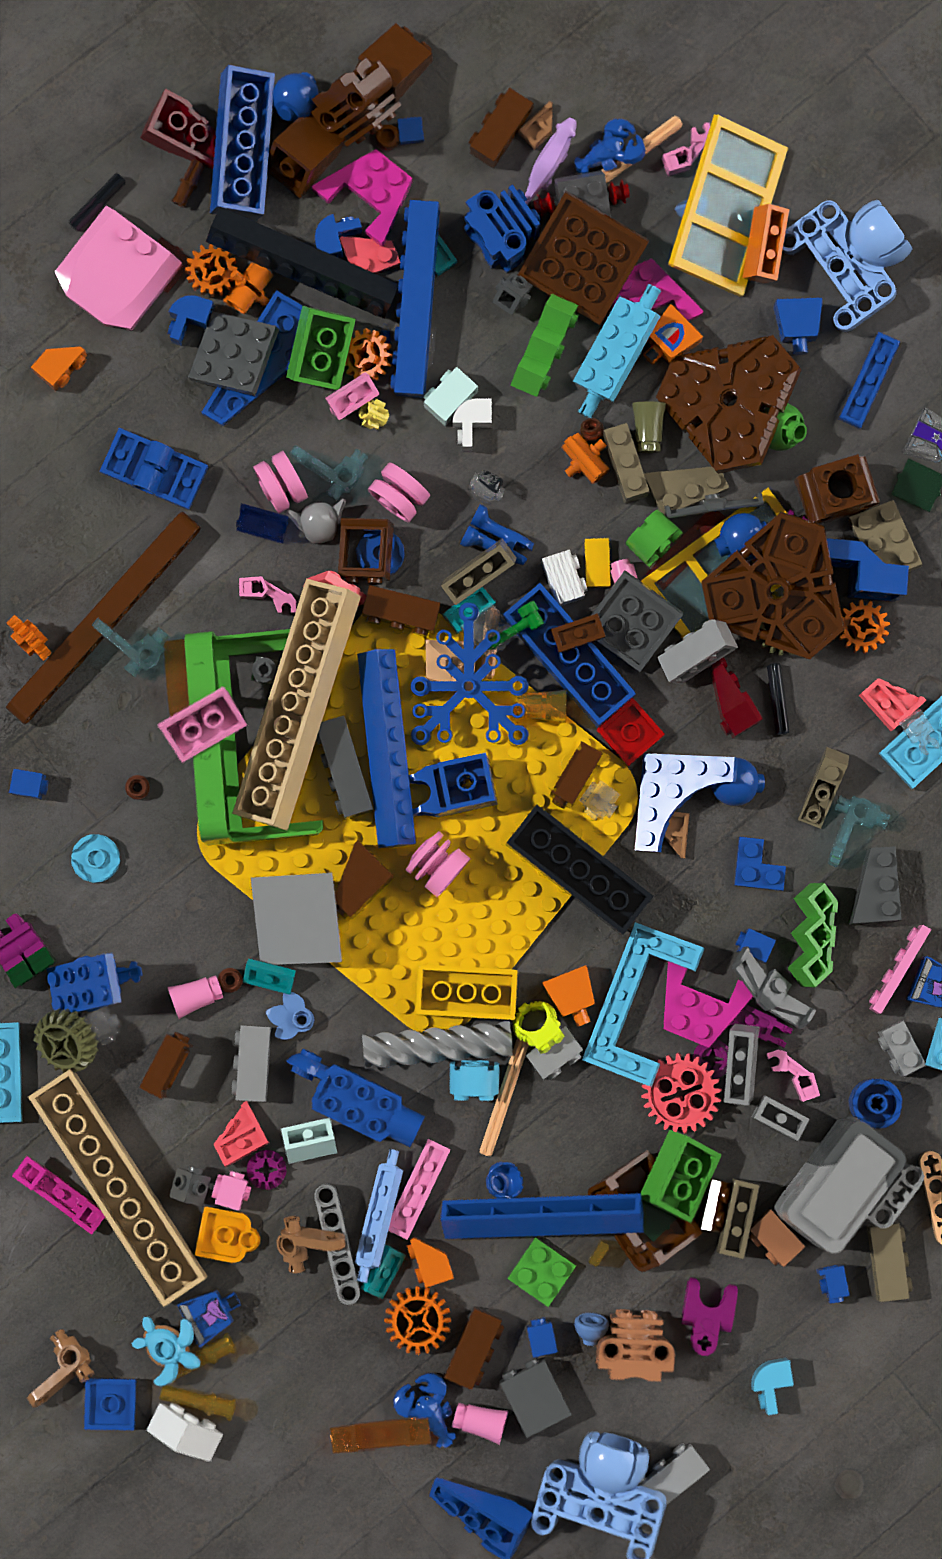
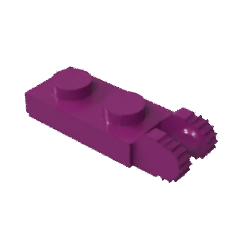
M746 1005L742 1012L730 1023L732 1026L734 1024L758 1026V1038L764 1041L768 1040L785 1048L787 1043L778 1037L770 1035L773 1027L780 1029V1031L786 1034H791L793 1031L792 1028L776 1021V1018L749 1005Z

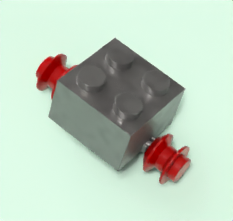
M602 171L554 179L557 196L555 201L549 192L546 198L542 199L537 194V199L533 200V206L536 212L540 214V218L547 212L552 216L556 209L555 206L557 207L565 191H568L611 217L609 201L616 205V201L622 199L624 204H626V198H630L628 183L624 184L622 179L619 185L614 186L612 181H610L607 187L605 174Z

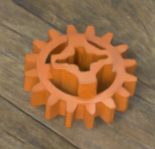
M209 244V249H205L201 245V252L192 251L194 259L187 258V263L191 266L185 268L186 273L191 274L187 277L188 283H193L192 288L194 291L201 288L200 293L202 296L207 291L210 292L211 297H214L216 291L222 296L223 288L231 290L229 282H235L230 275L234 270H238L237 267L233 266L236 264V259L230 258L231 253L228 251L223 253L221 248L214 249L213 245ZM222 259L226 262L228 271L221 267ZM215 266L216 271H212L211 274H208L207 269L211 270ZM196 270L203 274L202 281L197 278Z
M364 328L363 334L361 331L356 330L355 337L351 338L345 364V367L349 368L346 373L348 375L354 374V379L366 372L373 380H378V373L385 375L386 372L383 368L385 366L391 367L387 359L393 357V354L387 351L392 347L391 344L384 343L387 337L379 336V332L376 330L371 332L370 329ZM365 352L369 354L368 359L364 357Z
M859 600L857 607L852 602L849 604L850 611L845 608L841 611L845 616L842 617L845 629L839 640L846 639L845 647L848 648L850 645H853V652L855 653L859 648H862L863 653H867L868 647L875 651L877 649L876 642L882 645L885 642L882 636L889 635V632L884 630V628L888 627L890 622H884L883 620L887 613L880 614L881 606L873 608V601H869L867 605H864L863 600ZM863 611L858 618L850 617L855 612ZM872 615L876 618L878 624L874 623ZM862 621L865 622V627L868 628L864 632L860 631L861 627L859 626ZM848 629H851V631L853 632L854 639L849 634ZM868 635L876 636L873 640L864 642L865 637Z
M14 615L6 622L14 631L10 637L30 657L35 653L44 661L52 653L44 644L48 639L28 619L23 623Z

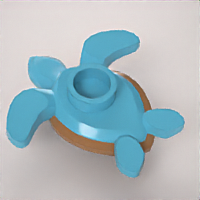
M150 1317L143 1318L144 1335L143 1337L136 1338L132 1342V1346L136 1349L146 1348L151 1360L157 1365L165 1367L163 1372L154 1380L157 1386H166L172 1383L177 1377L179 1364H183L188 1369L200 1367V1359L195 1354L189 1352L188 1346L193 1341V1328L189 1320H181L179 1332L170 1326H155Z

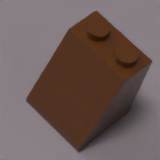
M396 23L358 57V63L365 58L372 65L377 61L382 63L392 78V87L384 95L388 97L393 93L395 98L392 101L394 103L399 101L433 61L432 49L425 42L421 41L419 43L413 38V33L407 27L403 26L401 28Z
M313 115L298 118L273 141L268 156L267 172L301 199L340 154L346 138L343 137L341 139L338 136L340 132L337 130L334 132L324 130Z
M358 840L354 843L335 893L336 911L344 919L347 916L353 919L394 879L393 875Z

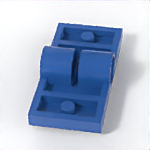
M118 428L100 473L186 510H190L207 472L208 465L178 453L163 443L154 440L150 441Z
M113 953L47 968V980L50 985L52 1007L54 1010L69 1008L72 1013L121 1003Z

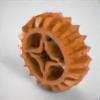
M419 1286L415 1287V1294H411V1290L408 1287L406 1288V1297L401 1292H398L397 1297L400 1301L390 1300V1304L395 1307L394 1309L386 1308L385 1312L392 1315V1317L384 1319V1323H392V1326L386 1328V1333L394 1331L395 1334L391 1336L390 1341L394 1342L399 1338L400 1341L397 1348L401 1349L404 1343L407 1344L406 1353H410L412 1346L416 1347L415 1352L417 1355L420 1354V1347L424 1346L425 1352L429 1353L430 1348L428 1344L432 1343L433 1347L437 1349L439 1345L436 1339L438 1338L443 1342L446 1340L441 1331L450 1332V1328L443 1325L444 1323L451 1322L450 1317L443 1316V1314L449 1313L450 1309L449 1307L441 1309V1306L446 1302L443 1298L436 1302L435 1299L438 1297V1292H434L432 1297L428 1296L430 1290L428 1287L425 1288L424 1294H420ZM413 1300L426 1301L419 1310H412L404 1306ZM432 1306L435 1308L439 1318L437 1329L426 1318ZM425 1310L422 1317L424 1325L420 1326L418 1324V1326H414L413 1329L410 1330L413 1326V1318L411 1317V1315H421L422 1312ZM398 1312H401L409 1321L404 1334H402L397 1324ZM418 1330L431 1334L430 1337L423 1340L409 1339Z

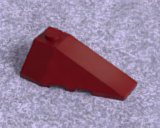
M165 88L150 114L140 138L164 151L190 161L198 160L205 167L213 169L216 131L208 124L209 121L204 116L201 117L192 108L193 105L188 100Z
M723 657L709 666L722 720L720 726L726 735L730 734L732 738H735L757 725L763 718L746 691L741 693L739 690L740 684L736 675L732 671L727 672L728 664Z

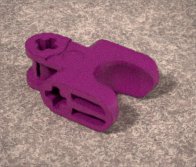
M690 1277L686 1285L681 1324L692 1326L690 1338L692 1349L699 1355L708 1356L716 1350L719 1331L731 1333L738 1288L735 1284L727 1285L724 1289L722 1300L717 1305L705 1306L699 1297V1281L694 1277ZM703 1336H706L710 1343L705 1345L704 1349H701V1345L697 1342L702 1340Z

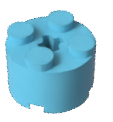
M463 1060L461 1065L455 1066V1061L450 1062V1094L454 1095V1100H469V1096H479V1100L482 1101L494 1100V1095L499 1094V1063L494 1062V1066H489L488 1060Z

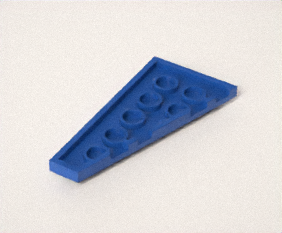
M275 291L257 321L275 325L279 332L256 395L253 396L217 387L202 410V415L224 426L287 373L302 310L301 304L279 291Z

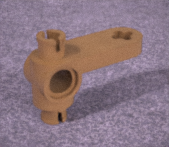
M299 1216L284 1218L285 1228L281 1230V1235L277 1239L278 1251L283 1256V1260L289 1263L290 1273H300L305 1270L303 1261L308 1259V1248L335 1251L346 1246L344 1234L300 1226Z
M64 1329L55 1333L56 1337L55 1335L50 1337V1340L56 1346L53 1352L56 1354L61 1368L27 1397L33 1408L45 1403L76 1375L81 1383L90 1379L88 1376L92 1377L94 1375V1371L89 1367L91 1359L88 1350L81 1346L74 1336L68 1337ZM75 1351L77 1360L72 1364L70 1356Z

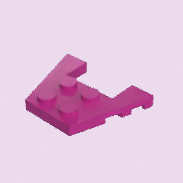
M375 149L312 186V190L328 204L345 186L380 213L365 232L366 235L383 247L387 240L386 237L395 222L394 219L399 208L402 207L413 181L412 177Z
M652 258L633 268L611 306V309H613L619 296L633 303L639 302L647 285L651 284L661 290L651 308L652 311L673 302L675 308L688 321L700 317L704 313Z
M668 961L663 1029L711 1048L753 996L740 980L737 981L729 1003L682 985L688 970L687 968Z

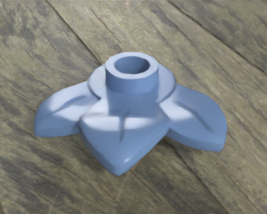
M291 992V994L283 993V1005L274 1006L266 1011L270 1022L278 1026L275 1031V1037L282 1040L292 1039L298 1032H307L314 1025L312 1012L305 1008L303 998L294 992ZM299 1017H305L307 1022L301 1025L297 1020Z

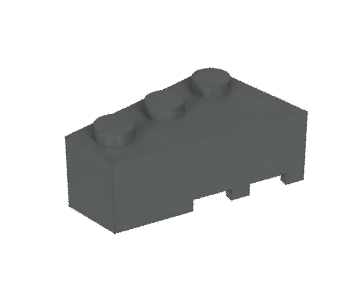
M896 847L870 848L866 851L852 915L848 925L902 920Z

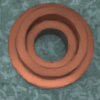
M596 418L586 419L582 422L580 434L585 440H596L603 435L604 431L603 424Z
M134 775L127 780L125 790L129 797L140 800L148 795L150 784L145 777ZM136 783L142 785L140 792H135L133 789Z
M226 968L218 976L220 988L225 992H235L242 985V975L234 968ZM233 976L235 978L234 984L228 985L226 978Z

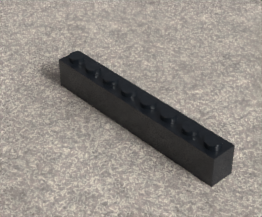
M219 207L206 239L207 243L383 319L386 317L399 285L222 207Z

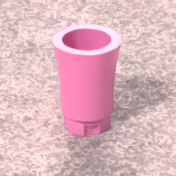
M216 975L208 979L205 977L186 984L167 987L178 1019L204 1006L215 1003L214 1000L224 998Z
M458 1403L453 1427L500 1445L508 1411L483 1408L471 1404L467 1406Z

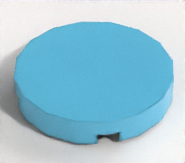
M100 834L87 835L81 838L74 846L71 855V863L75 873L83 880L92 883L104 882L112 878L118 871L121 862L120 851L116 843Z

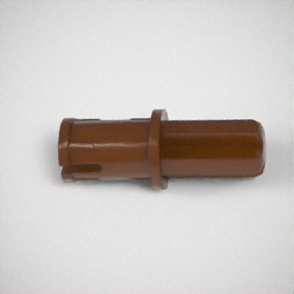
M198 160L191 161L183 179L180 178L179 180L181 183L174 198L171 200L173 203L186 208L193 190H197L196 184L205 168L203 163Z

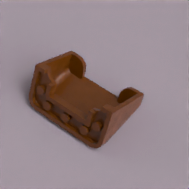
M648 1150L642 1152L588 1189V1196L640 1194L656 1158ZM643 1200V1232L612 1233L633 1266L641 1272L663 1264L703 1234L695 1218H693L691 1223L681 1220Z

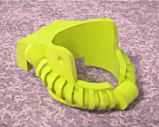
M535 1001L534 1003L530 1002V1004H527L525 1002L518 1008L519 1012L516 1013L512 1025L513 1032L521 1041L528 1042V1045L531 1047L535 1046L540 1054L548 1052L554 1044L560 1043L565 1037L559 1029L560 1022L556 1020L557 1013L549 1003ZM531 1010L546 1012L547 1019L541 1029L532 1032L522 1029L524 1015Z

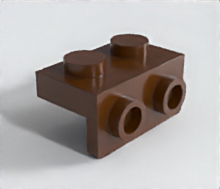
M711 1178L704 1193L698 1220L699 1227H702L701 1229L722 1232L727 1204L731 1196L732 1183Z

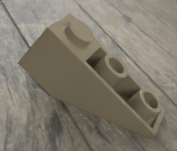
M826 747L800 812L799 821L821 829L848 767L849 755Z

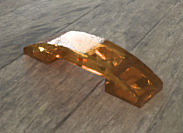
M185 639L164 641L170 717L189 707Z
M429 1418L381 1420L330 1428L333 1453L399 1445L431 1444Z

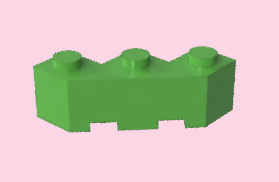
M551 294L510 386L535 397L538 396L541 389H547L551 379L548 376L555 358L559 360L565 346L562 343L568 329H573L577 322L578 315L575 312L578 305Z
M810 883L793 898L807 917L791 932V935L804 953L788 969L801 987H816L833 969L831 952L832 947L835 946L836 926H834V917L838 910V901L825 883Z

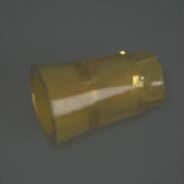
M567 689L549 692H527V694L517 696V703L523 704L526 709L523 717L527 716V719H543L566 723ZM517 706V715H521L522 708Z

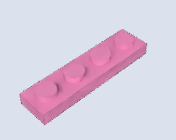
M924 925L912 928L907 936V940H909L908 945L905 949L901 948L894 958L897 962L893 970L888 969L882 978V982H884L883 987L880 991L876 990L869 1000L872 1004L869 1008L876 1014L883 1012L931 929Z
M430 1139L427 1140L394 1209L388 1231L408 1240L451 1149Z

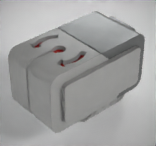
M852 1116L840 1118L835 1122L807 1162H805L776 1201L774 1212L779 1219L814 1246L830 1253H838L846 1246L864 1220L879 1228L890 1227L922 1185L924 1174L919 1167L905 1164V1154L867 1123ZM912 1169L915 1177L912 1182L908 1183L905 1176ZM900 1183L901 1185L907 1187V1189H902V1186H899L898 1184ZM893 1192H897L896 1195L899 1197L897 1201L892 1196ZM883 1209L885 1218L882 1222L878 1223L876 1214L879 1210Z

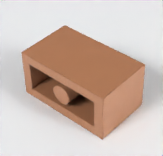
M769 1208L751 1224L749 1238L757 1247L763 1245L768 1251L765 1256L775 1266L779 1263L784 1267L805 1248L800 1240Z

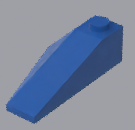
M438 1477L434 1480L429 1494L450 1516H457L465 1524L464 1529L469 1534L473 1531L483 1540L481 1545L486 1550L501 1559H511L533 1517L532 1512L512 1500Z

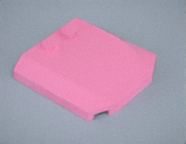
M105 206L55 270V274L66 296L103 325L125 328L132 331L183 264L170 251L122 215Z

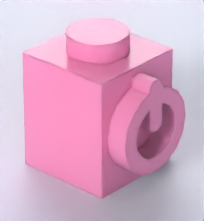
M230 1171L229 1175L218 1174L212 1193V1198L216 1199L215 1204L239 1211L242 1202L248 1201L251 1187L247 1186L249 1180L244 1179L245 1175L235 1171Z

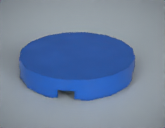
M370 531L359 541L356 553L357 561L361 568H379L381 531ZM394 533L390 575L398 571L404 560V546L400 538Z

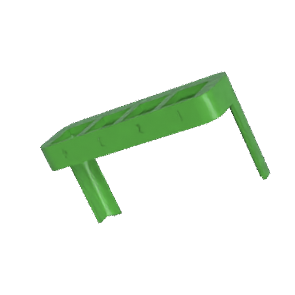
M290 629L216 636L213 631L185 634L189 706L222 687L229 692L232 698L229 656L284 651ZM235 732L193 756L199 832L202 842L207 846L318 835L323 830V820L290 823L287 831L273 826L243 828L242 817L232 814L240 790Z

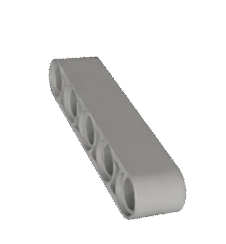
M324 1183L316 1189V1206L322 1230L345 1235L346 1246L341 1250L327 1251L338 1298L343 1304L351 1305L359 1299L360 1285L359 1281H356L358 1277L338 1192L332 1184ZM328 1188L332 1191L333 1198L331 1201L324 1202L320 1199L319 1193L321 1189ZM328 1213H335L339 1218L338 1224L329 1226L325 1221V1216ZM341 1261L347 1262L350 1265V1272L346 1275L338 1273L336 1269L337 1264ZM346 1286H352L356 1291V1296L352 1299H347L343 1296L342 1289Z

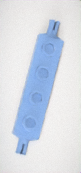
M389 1149L387 1162L378 1167L355 1263L360 1266L356 1281L367 1283L370 1269L379 1268L403 1173V1170L396 1166L399 1155L397 1150Z

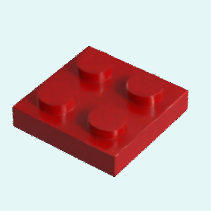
M634 698L596 729L598 734L627 767L665 735Z

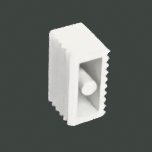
M566 550L542 558L541 563L552 596L560 606L584 599V592L588 591L584 578H579L576 569H579L580 565L576 554L571 555L570 550Z

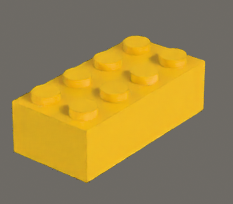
M418 964L416 1015L515 1020L518 970Z

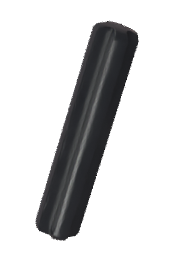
M115 173L69 220L71 227L76 231H80L125 185V179L120 174Z
M773 663L767 666L775 731L777 735H786L789 733V723L781 665Z

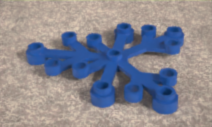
M464 603L459 608V616L464 621V649L452 638V634L448 630H441L436 636L440 644H445L464 663V673L452 662L449 655L443 654L437 658V665L439 668L445 669L456 681H430L428 678L420 676L414 678L411 682V690L417 696L427 695L430 691L457 692L443 706L416 704L413 707V715L416 718L432 717L425 725L415 727L411 732V738L417 745L427 744L431 740V732L440 723L437 738L442 743L449 742L453 737V733L450 730V712L464 698H475L489 712V730L486 732L487 740L495 743L501 739L500 723L509 732V740L515 745H521L528 740L529 732L526 727L515 725L507 716L523 717L526 712L525 706L521 703H516L512 706H496L482 691H510L513 695L520 696L527 692L529 687L528 681L522 676H515L510 681H482L492 669L500 666L501 659L496 654L488 655L485 663L474 674V663L493 644H497L500 641L501 635L499 631L494 629L487 631L485 639L474 649V621L479 616V608L474 603ZM468 607L473 611L471 617H466L464 614V610ZM443 632L448 634L446 642L440 639V635ZM491 632L497 634V640L494 642L489 640ZM442 657H446L449 660L448 665L445 667L440 664ZM491 657L497 658L498 662L496 666H491L489 664V659ZM468 681L473 684L471 691L465 689V683ZM516 681L522 684V689L519 691L513 687ZM418 682L424 683L425 687L422 691H418L416 688ZM419 706H422L425 710L422 716L416 712ZM515 706H520L522 708L521 715H516L513 710ZM493 730L498 733L496 740H492L489 737V733ZM517 730L521 731L523 735L520 740L514 738V732ZM418 731L424 732L425 737L423 740L417 738L416 734ZM442 731L449 733L447 740L441 738Z

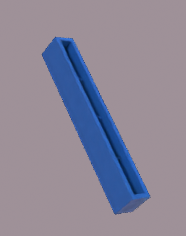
M410 200L409 207H405L404 222H408L407 231H403L402 245L406 246L405 255H401L400 269L404 270L403 279H399L398 292L402 294V301L397 303L396 316L400 318V326L395 327L394 337L395 341H398V351L393 352V365H396V375L391 376V389H394L396 396L424 398L426 394L441 208L439 202Z
M375 649L359 653L357 656L378 848H396L416 844L395 649Z
M641 1194L446 1200L442 1202L441 1224L445 1239L643 1232L644 1212Z

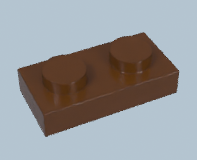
M598 613L551 629L559 653L606 637Z

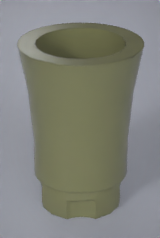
M653 401L632 403L635 419V443H637L638 453L660 452L666 403Z

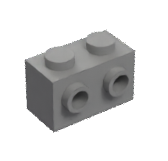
M898 1021L878 1031L880 1036L878 1042L883 1051L888 1052L891 1058L889 1063L895 1074L899 1073L900 1076H906L926 1066L904 1021Z

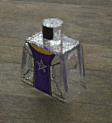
M924 407L902 453L940 463L942 461V418Z

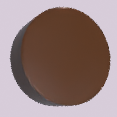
M382 125L383 127L376 132V143L381 149L392 150L399 143V131L393 125Z

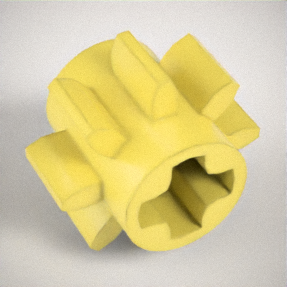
M376 399L362 405L359 409V417L364 420L362 426L369 429H378L384 426L389 418L388 410L384 409L386 403Z

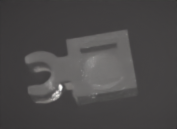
M917 710L899 722L911 743L920 742L919 749L922 754L929 755L926 745L930 742L935 748L938 749L940 747L939 742L929 736L934 729L922 710Z

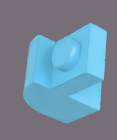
M781 1358L764 1362L753 1374L751 1388L754 1392L762 1390V1394H758L760 1408L765 1409L768 1415L778 1414L774 1388L793 1386L790 1360L788 1358Z

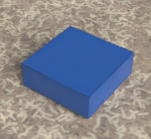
M422 117L398 119L400 145L424 142Z

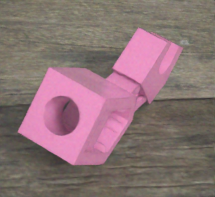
M709 122L703 124L704 134H698L696 127L691 129V146L689 149L683 146L663 155L662 162L668 176L690 170L692 163L704 148L710 129ZM685 155L687 157L686 162L679 165L677 157Z
M262 576L239 578V595L241 599H264L266 596H269L273 599L278 614H283L282 607L285 604L291 606V614L296 613V600L291 593H285L264 580ZM252 583H262L263 593H253Z
M775 1050L766 1053L767 1059L777 1057L779 1060L778 1065L771 1067L772 1071H789L794 1075L792 1082L801 1102L820 1096L814 1073H810L790 1058L786 1051ZM808 1076L807 1078L810 1080L811 1085L801 1088L800 1081L797 1080L798 1077Z

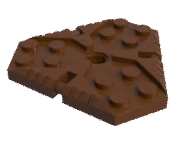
M773 335L751 341L747 340L737 344H729L724 349L715 347L704 351H697L696 353L676 356L668 367L656 398L659 402L666 403L665 409L685 433L688 432L689 439L718 474L762 465L779 423L777 415L779 411L784 413L801 373V368ZM728 358V363L722 364V359ZM737 399L734 405L728 406L731 400ZM765 407L770 408L768 414L762 413ZM702 420L703 423L696 428L695 425Z
M784 512L776 515L745 542L744 548L740 551L737 549L701 581L709 620L715 619L726 622L731 633L754 641L756 638L766 640V645L810 660L845 629L836 582L832 581L831 576L834 572L825 527ZM751 554L757 558L753 564L747 559ZM822 576L823 584L815 586L814 578ZM776 584L782 586L784 594L779 597L773 595L771 587ZM762 622L771 624L769 631L760 628Z

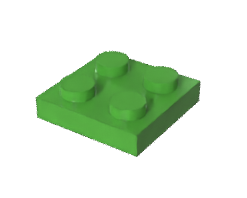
M535 1237L507 1279L549 1307L576 1265Z

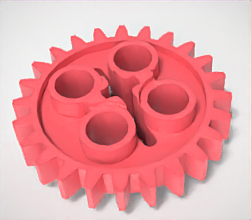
M679 1052L676 1054L675 1060H673L669 1054L666 1056L667 1063L661 1059L657 1061L660 1064V1068L652 1087L645 1084L642 1085L644 1089L648 1090V1093L641 1096L642 1098L649 1099L644 1108H652L648 1115L649 1117L658 1116L655 1124L661 1121L665 1122L664 1130L672 1125L674 1132H677L679 1127H682V1131L685 1134L688 1131V1126H690L695 1132L697 1131V1123L705 1127L706 1122L704 1118L709 1120L714 1118L710 1111L717 1112L719 1110L714 1103L722 1101L720 1097L716 1096V1093L721 1092L722 1088L715 1087L720 1078L712 1079L711 1076L714 1074L715 1069L707 1071L708 1062L700 1065L699 1056L692 1061L690 1053H687L685 1059H682ZM685 1071L694 1073V1083L689 1084L684 1081L683 1073ZM662 1079H668L672 1083L671 1091L666 1092L661 1089L660 1081ZM699 1084L703 1086L699 1090L687 1093L684 1096L685 1099L682 1096H677L665 1102L661 1100L662 1097L675 1094L679 1091V1087L682 1090H686ZM694 1094H699L703 1097V1106L697 1107L693 1105L691 1099ZM672 1102L679 1104L681 1108L680 1114L673 1115L670 1113L669 1104Z

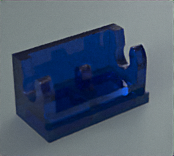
M241 503L240 516L236 521V531L283 544L290 521L288 516Z

